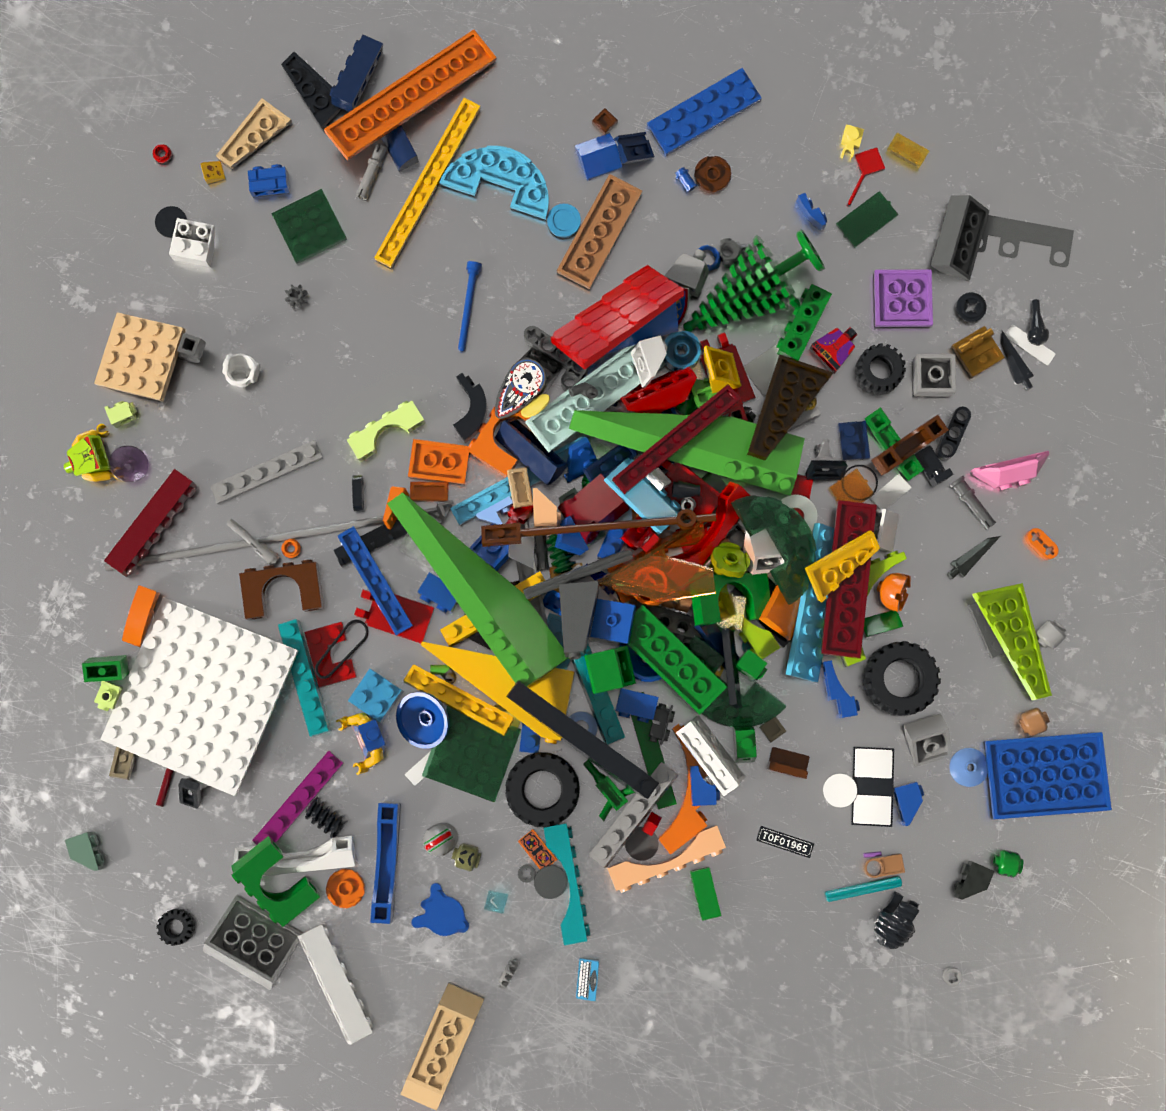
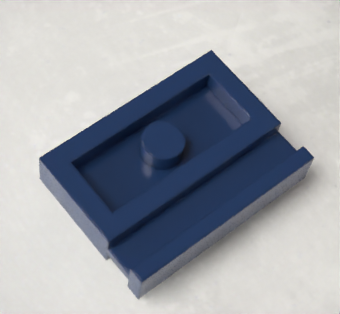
M646 132L619 135L614 138V141L618 143L617 149L623 164L651 160L655 157L649 140H646Z
M866 420L838 423L842 461L870 459Z

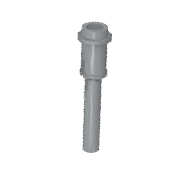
M233 519L227 523L230 528L256 549L255 552L268 562L267 565H274L280 558L278 553L275 554L263 542H258Z

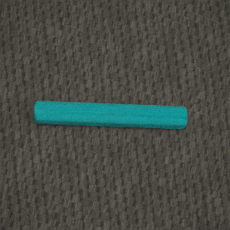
M900 876L826 891L825 896L828 902L901 887L902 880Z

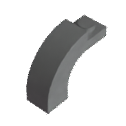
M183 333L177 349L179 352L177 359L195 363L200 362L206 342L199 337Z

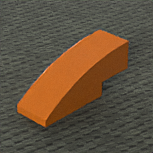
M140 585L138 586L127 617L122 641L141 647L155 613L153 610L159 598V592Z

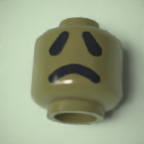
M462 843L459 848H454L451 859L455 860V867L466 871H473L474 868H478L482 853H479L478 847Z

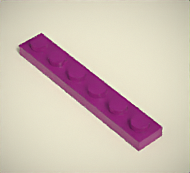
M328 751L252 841L258 845L266 837L270 836L277 843L344 763L331 751Z

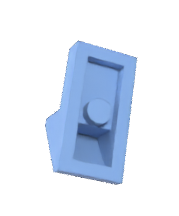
M509 496L477 513L476 516L482 522L494 525L503 524L498 514H506L512 507L513 502Z

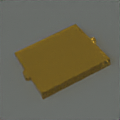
M720 592L718 602L721 622L715 624L725 629L743 631L747 597L734 595V593Z

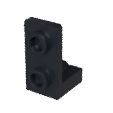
M930 445L914 454L924 468L923 472L932 487L954 475L950 468L945 470Z

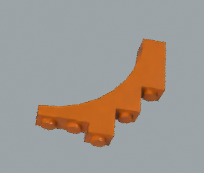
M679 724L673 727L672 731L679 740L685 755L688 771L687 789L684 802L677 817L670 827L658 838L670 855L707 827L705 815L701 811L698 813L696 811L700 806H692L690 766H699L703 779L708 775L676 734V732L684 727V725L680 726Z

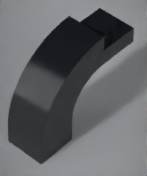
M461 373L456 378L470 398V408L468 413L453 424L464 443H467L479 433L480 427L486 420L487 401L480 383L472 387L475 384L469 375L465 377Z

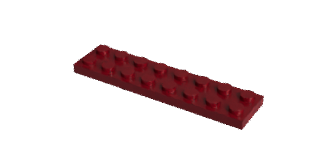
M837 501L832 552L869 530L874 532L876 504ZM871 557L863 565H859L849 578L846 577L835 591H831L827 595L821 654L861 658Z

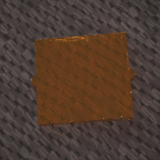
M857 468L829 487L837 498L836 502L843 500L863 503L874 495V492L867 484L868 480L863 478Z

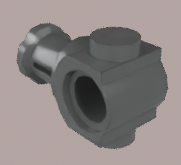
M731 238L720 240L719 254L724 267H731L733 263L738 261L737 258L741 254L744 257H749L747 252H745V248L749 244L754 248L755 254H757L753 241L749 244H740ZM728 249L732 252V255L726 256L723 254V251Z

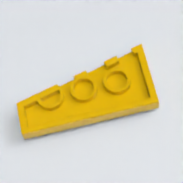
M869 530L805 568L818 601L822 603L831 591H835L846 577L849 578L859 565H863L880 549L874 532Z

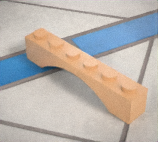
M714 825L700 831L683 852L668 861L644 865L625 860L608 867V871L616 891L620 890L622 893L632 889L631 885L635 883L643 885L650 882L649 878L657 875V878L668 875V870L673 868L676 871L687 867L686 863L693 861L696 864L705 860L704 856L711 854L712 857L723 853L722 849L726 848L718 826Z

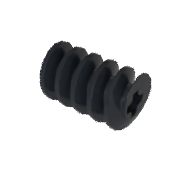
M317 796L306 809L305 819L308 820L313 817L311 823L319 822L317 828L321 829L325 826L324 833L327 834L331 831L330 838H334L341 832L348 820L343 823V815L336 818L338 811L330 813L331 806L324 809L325 802L323 801L318 804L319 797Z

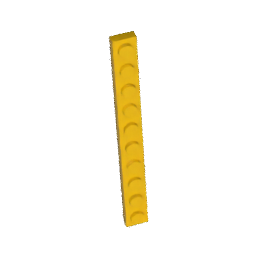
M463 98L375 255V260L390 268L393 267L436 190L442 175L451 163L480 111V105Z

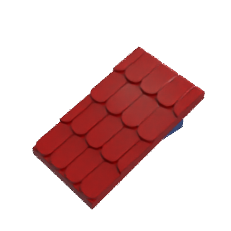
M646 265L625 278L622 284L604 294L601 300L575 315V319L556 330L551 336V343L585 370L607 353L636 345L641 340L678 332L676 301L684 296V289L649 265Z

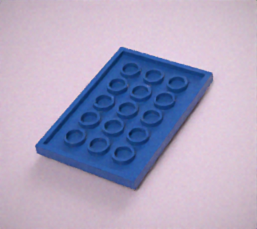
M1103 732L985 741L993 820L1112 810Z

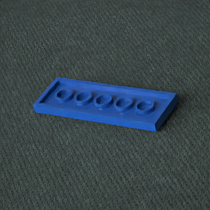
M741 68L647 122V126L667 156L757 104L762 98L744 69Z

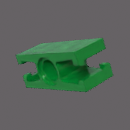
M710 867L690 871L702 921L720 917L721 911Z

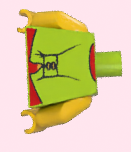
M99 424L96 430L91 429L77 435L72 447L67 450L69 461L64 463V470L67 473L73 472L75 476H82L84 480L94 482L110 480L112 477L116 480L124 478V476H115L117 471H122L121 468H115L112 472H109L111 466L100 438L109 435V431L100 432L101 429L106 428L104 424Z

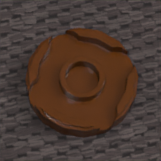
M719 156L704 157L695 167V182L706 193L714 194L721 192L730 183V165Z

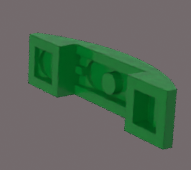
M881 407L865 418L871 432L883 450H886L900 440V437L891 426V421ZM914 454L896 466L908 481L924 470Z

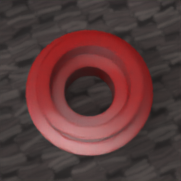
M160 144L153 149V158L157 162L166 163L170 160L172 152L167 145ZM165 152V156L160 157V153Z

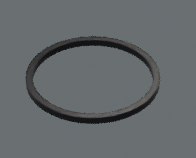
M854 465L845 471L841 485L844 493L849 498L863 501L874 495L878 487V479L875 472L868 466ZM854 467L867 468L875 477V489L866 498H854L844 488V476Z

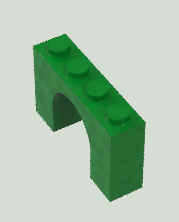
M748 571L741 578L718 575L715 572L713 573L714 576H708V573L696 574L695 578L689 579L695 626L721 622L718 598L721 589L726 584L736 587L742 593L748 621L759 620L770 599L767 573L752 575Z
M268 836L231 865L233 871L231 875L238 884L241 882L245 886L244 890L250 897L254 896L257 899L256 902L262 910L266 909L270 913L269 917L275 924L278 922L284 927L319 899L320 895L318 889L306 876L281 893H271L261 887L260 882L263 874L283 858L280 847Z

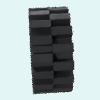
M183 909L167 911L159 918V924L156 926V929H158L157 935L161 936L159 939L161 941L164 940L167 945L171 944V946L187 942L195 930L193 929V926H195V922L193 923L192 921L193 917H190V913L185 912ZM172 920H179L183 925V930L179 935H174L169 931V924Z

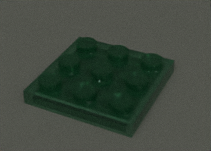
M322 189L271 213L296 264L347 240Z

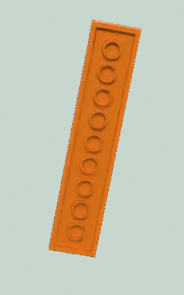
M472 30L324 128V132L348 161L494 63L497 57L477 32Z

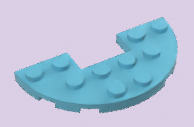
M487 146L469 150L448 166L439 182L440 185L476 196L482 179L515 190L510 208L545 220L548 214L549 196L542 173L528 157L511 148Z

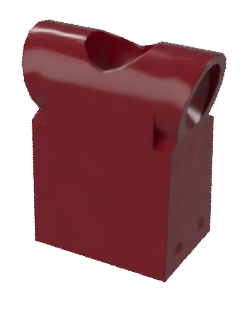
M602 474L598 475L579 491L574 498L566 500L558 506L561 514L565 518L571 516L575 525L614 522L626 513L629 508L621 497L604 481L605 478ZM600 531L580 532L588 545L596 539Z

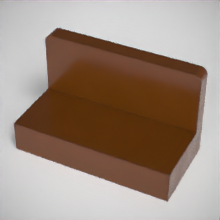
M772 747L767 769L807 779V767L810 757Z

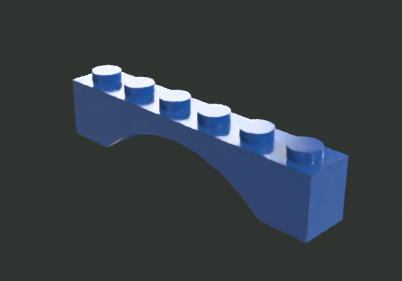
M378 803L377 856L370 923L391 924L393 922L400 804Z

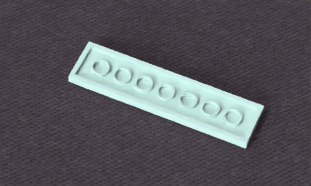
M636 345L624 348L575 384L578 385L585 382L592 385L598 390L596 398L590 399L581 394L571 397L567 390L549 403L540 413L526 420L527 426L548 452L555 449L577 432L569 429L574 410L604 412L618 402L621 397L641 384L631 355V351ZM664 361L660 365L658 371L666 365Z

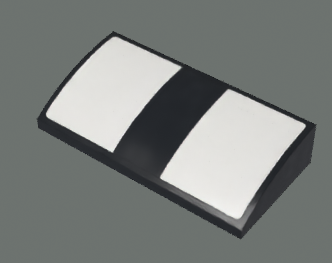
M853 747L852 779L857 786V796L852 802L851 825L892 827L894 748Z

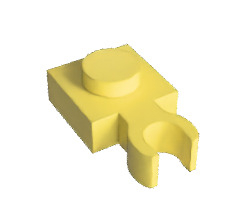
M846 124L841 144L846 146L841 153L842 158L845 152L851 154L850 160L853 158V148L859 149L864 129Z

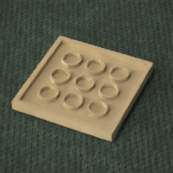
M117 313L94 384L164 402L179 354L177 349L186 329Z

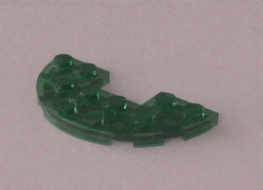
M753 495L733 501L731 504L750 537L764 529L769 533L785 562L770 570V573L788 605L792 604L807 591L810 580L805 568L816 562L815 551H817L808 524L795 509L789 508L776 498Z
M696 634L694 635L688 648L715 674L725 662L724 656ZM717 676L723 683L727 685V683L724 680ZM755 682L744 696L741 694L742 708L735 709L729 704L727 686L702 714L724 726H757L780 714L786 708V704Z

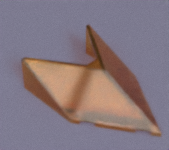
M703 522L696 523L695 527L690 530L680 529L661 539L648 552L642 550L633 559L624 562L597 580L599 586H610L612 590L639 598L640 596L650 598V601L656 603L715 594L712 568L665 555V553H669L668 549L697 544L705 536Z

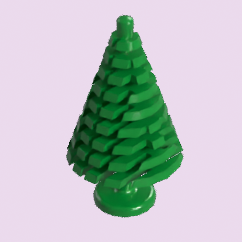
M801 229L796 233L802 249L781 263H778L777 260L773 261L771 257L773 256L772 252L768 247L765 248L763 245L764 241L756 235L753 239V244L758 248L757 254H755L754 248L749 244L745 248V252L749 255L748 260L744 258L743 254L737 258L741 270L735 263L729 268L732 277L737 281L736 285L732 282L733 279L729 274L725 273L722 276V281L727 286V291H724L722 285L718 282L714 289L718 294L719 300L710 291L706 297L711 308L702 301L699 305L702 315L695 310L691 314L693 319L683 324L684 330L693 332L697 327L701 331L706 330L705 321L712 328L718 327L715 316L718 317L723 325L730 324L725 310L735 322L742 321L741 315L737 312L738 309H741L742 315L746 319L754 318L751 309L759 317L766 315L763 306L766 310L768 309L770 314L777 313L774 307L777 303L780 310H789L788 304L784 301L786 297H788L789 304L792 307H801L799 299L794 296L795 291L792 285H788L786 282L788 278L785 273L806 260H810L817 271L825 269L819 254L804 231ZM763 259L766 261V264L764 266L761 263L763 262ZM753 266L757 269L755 273L752 271ZM742 272H745V273H746V275H747V276L745 277L746 279L743 278V276H742L743 273H742ZM778 284H779V285L781 286V288H782V289H780V291H778L777 288H776V286H778ZM768 290H770L772 294L770 297H768V295L766 294ZM759 296L762 300L761 303H758L757 298ZM749 302L752 305V308L750 310L747 306Z

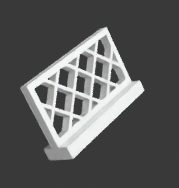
M699 715L676 732L723 796L741 784L740 782L746 776Z

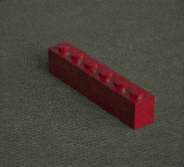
M174 469L107 555L104 562L125 577L133 574L138 562L147 556L151 545L160 539V534L164 528H168L172 523L174 515L183 509L187 498H191L194 495L195 488L197 487L196 484Z

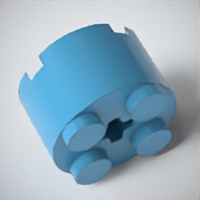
M688 331L671 333L665 340L667 354L663 361L666 363V366L672 371L684 370L686 367L693 369L697 365L701 354L698 338ZM685 350L684 354H678V351Z

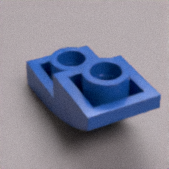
M806 193L798 195L796 202L806 219L818 230H824L827 223L825 213L821 212L819 207L812 210V200L810 197L807 198Z

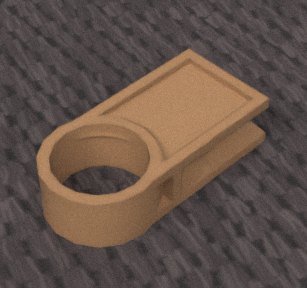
M902 854L868 859L864 863L865 874L872 878L905 873ZM874 860L880 863L881 870L877 875L868 873L867 865L870 861Z

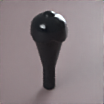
M1034 299L1032 301L1033 314L1030 328L1027 331V339L1031 344L1040 346L1047 342L1049 330L1046 329L1040 313V301Z

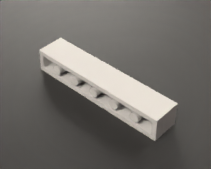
M321 924L297 936L347 1043L353 1044L372 1034V1022L369 1017L365 1018L362 1011L364 1010L363 1003L360 999L356 998L354 994L356 989L352 981L348 982L345 975L347 974L346 967L343 963L339 962L337 958L339 953L335 945L331 946L328 939L330 934L327 928H323Z

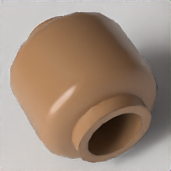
M1039 708L1023 712L1021 715L1022 719H1019L1024 733H1028L1030 736L1045 732L1048 728L1047 723L1050 722L1046 711L1041 712Z

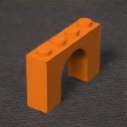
M494 407L489 414L491 418L487 424L484 422L480 427L478 438H473L468 446L470 448L469 454L504 477H508L507 470L515 469L518 460L495 444V429L501 422L507 419L516 418L526 422L529 418L523 417L520 410L509 417L499 419L495 415Z

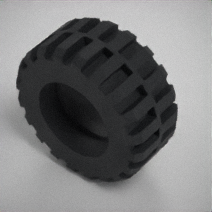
M908 641L893 642L875 651L873 656L868 659L867 667L864 668L863 672L865 674L863 685L866 686L865 692L871 698L872 704L878 706L882 712H887L894 716L912 715L923 711L934 701V696L939 692V689H937L938 685L941 684V678L938 677L940 669L936 667V660L929 655L927 649H922L920 645L912 644ZM895 661H907L918 672V687L913 694L907 697L895 696L885 686V670Z
M547 752L530 754L519 760L510 770L505 784V795L508 806L513 811V814L522 822L534 827H550L568 818L575 809L580 794L578 776L573 767L562 757ZM538 771H547L554 774L561 785V795L558 801L548 808L533 806L529 803L524 793L527 779Z

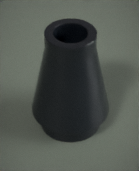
M681 480L673 481L672 497L680 499L700 496L701 487L700 485Z

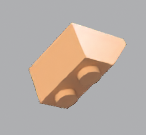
M533 488L534 528L560 526L561 512H557V506L537 488Z

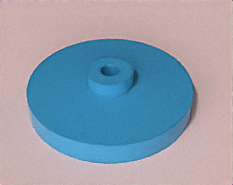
M570 204L554 206L547 217L549 230L554 235L562 238L574 235L581 225L580 213Z

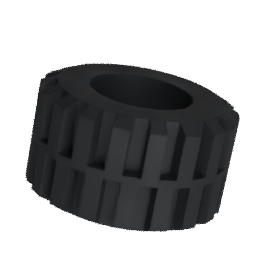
M883 343L877 346L874 344L869 349L867 348L860 356L855 366L857 367L855 375L858 376L856 378L857 382H861L860 386L862 388L866 387L867 392L873 391L875 395L879 393L883 395L888 391H893L902 381L906 372V368H904L906 362L901 359L903 357L902 353L898 354L896 352L897 348L891 349L889 344H886V346H883ZM881 360L887 363L890 368V376L884 379L874 376L870 369L871 362Z

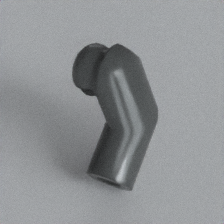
M585 382L568 389L571 397L581 394L591 399L598 396V390Z

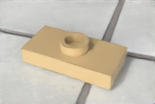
M527 467L507 470L513 507L532 506L533 499Z

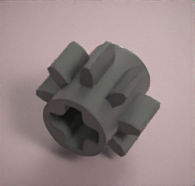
M291 284L289 291L285 290V293L288 295L285 301H291L290 306L292 308L295 305L302 308V304L308 302L305 298L308 292L307 290L302 291L301 285L294 287ZM298 293V299H295L294 294Z

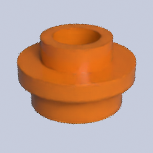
M288 539L282 544L281 550L284 556L295 558L300 554L301 546L298 541ZM293 545L295 547V550L293 552H289V546Z

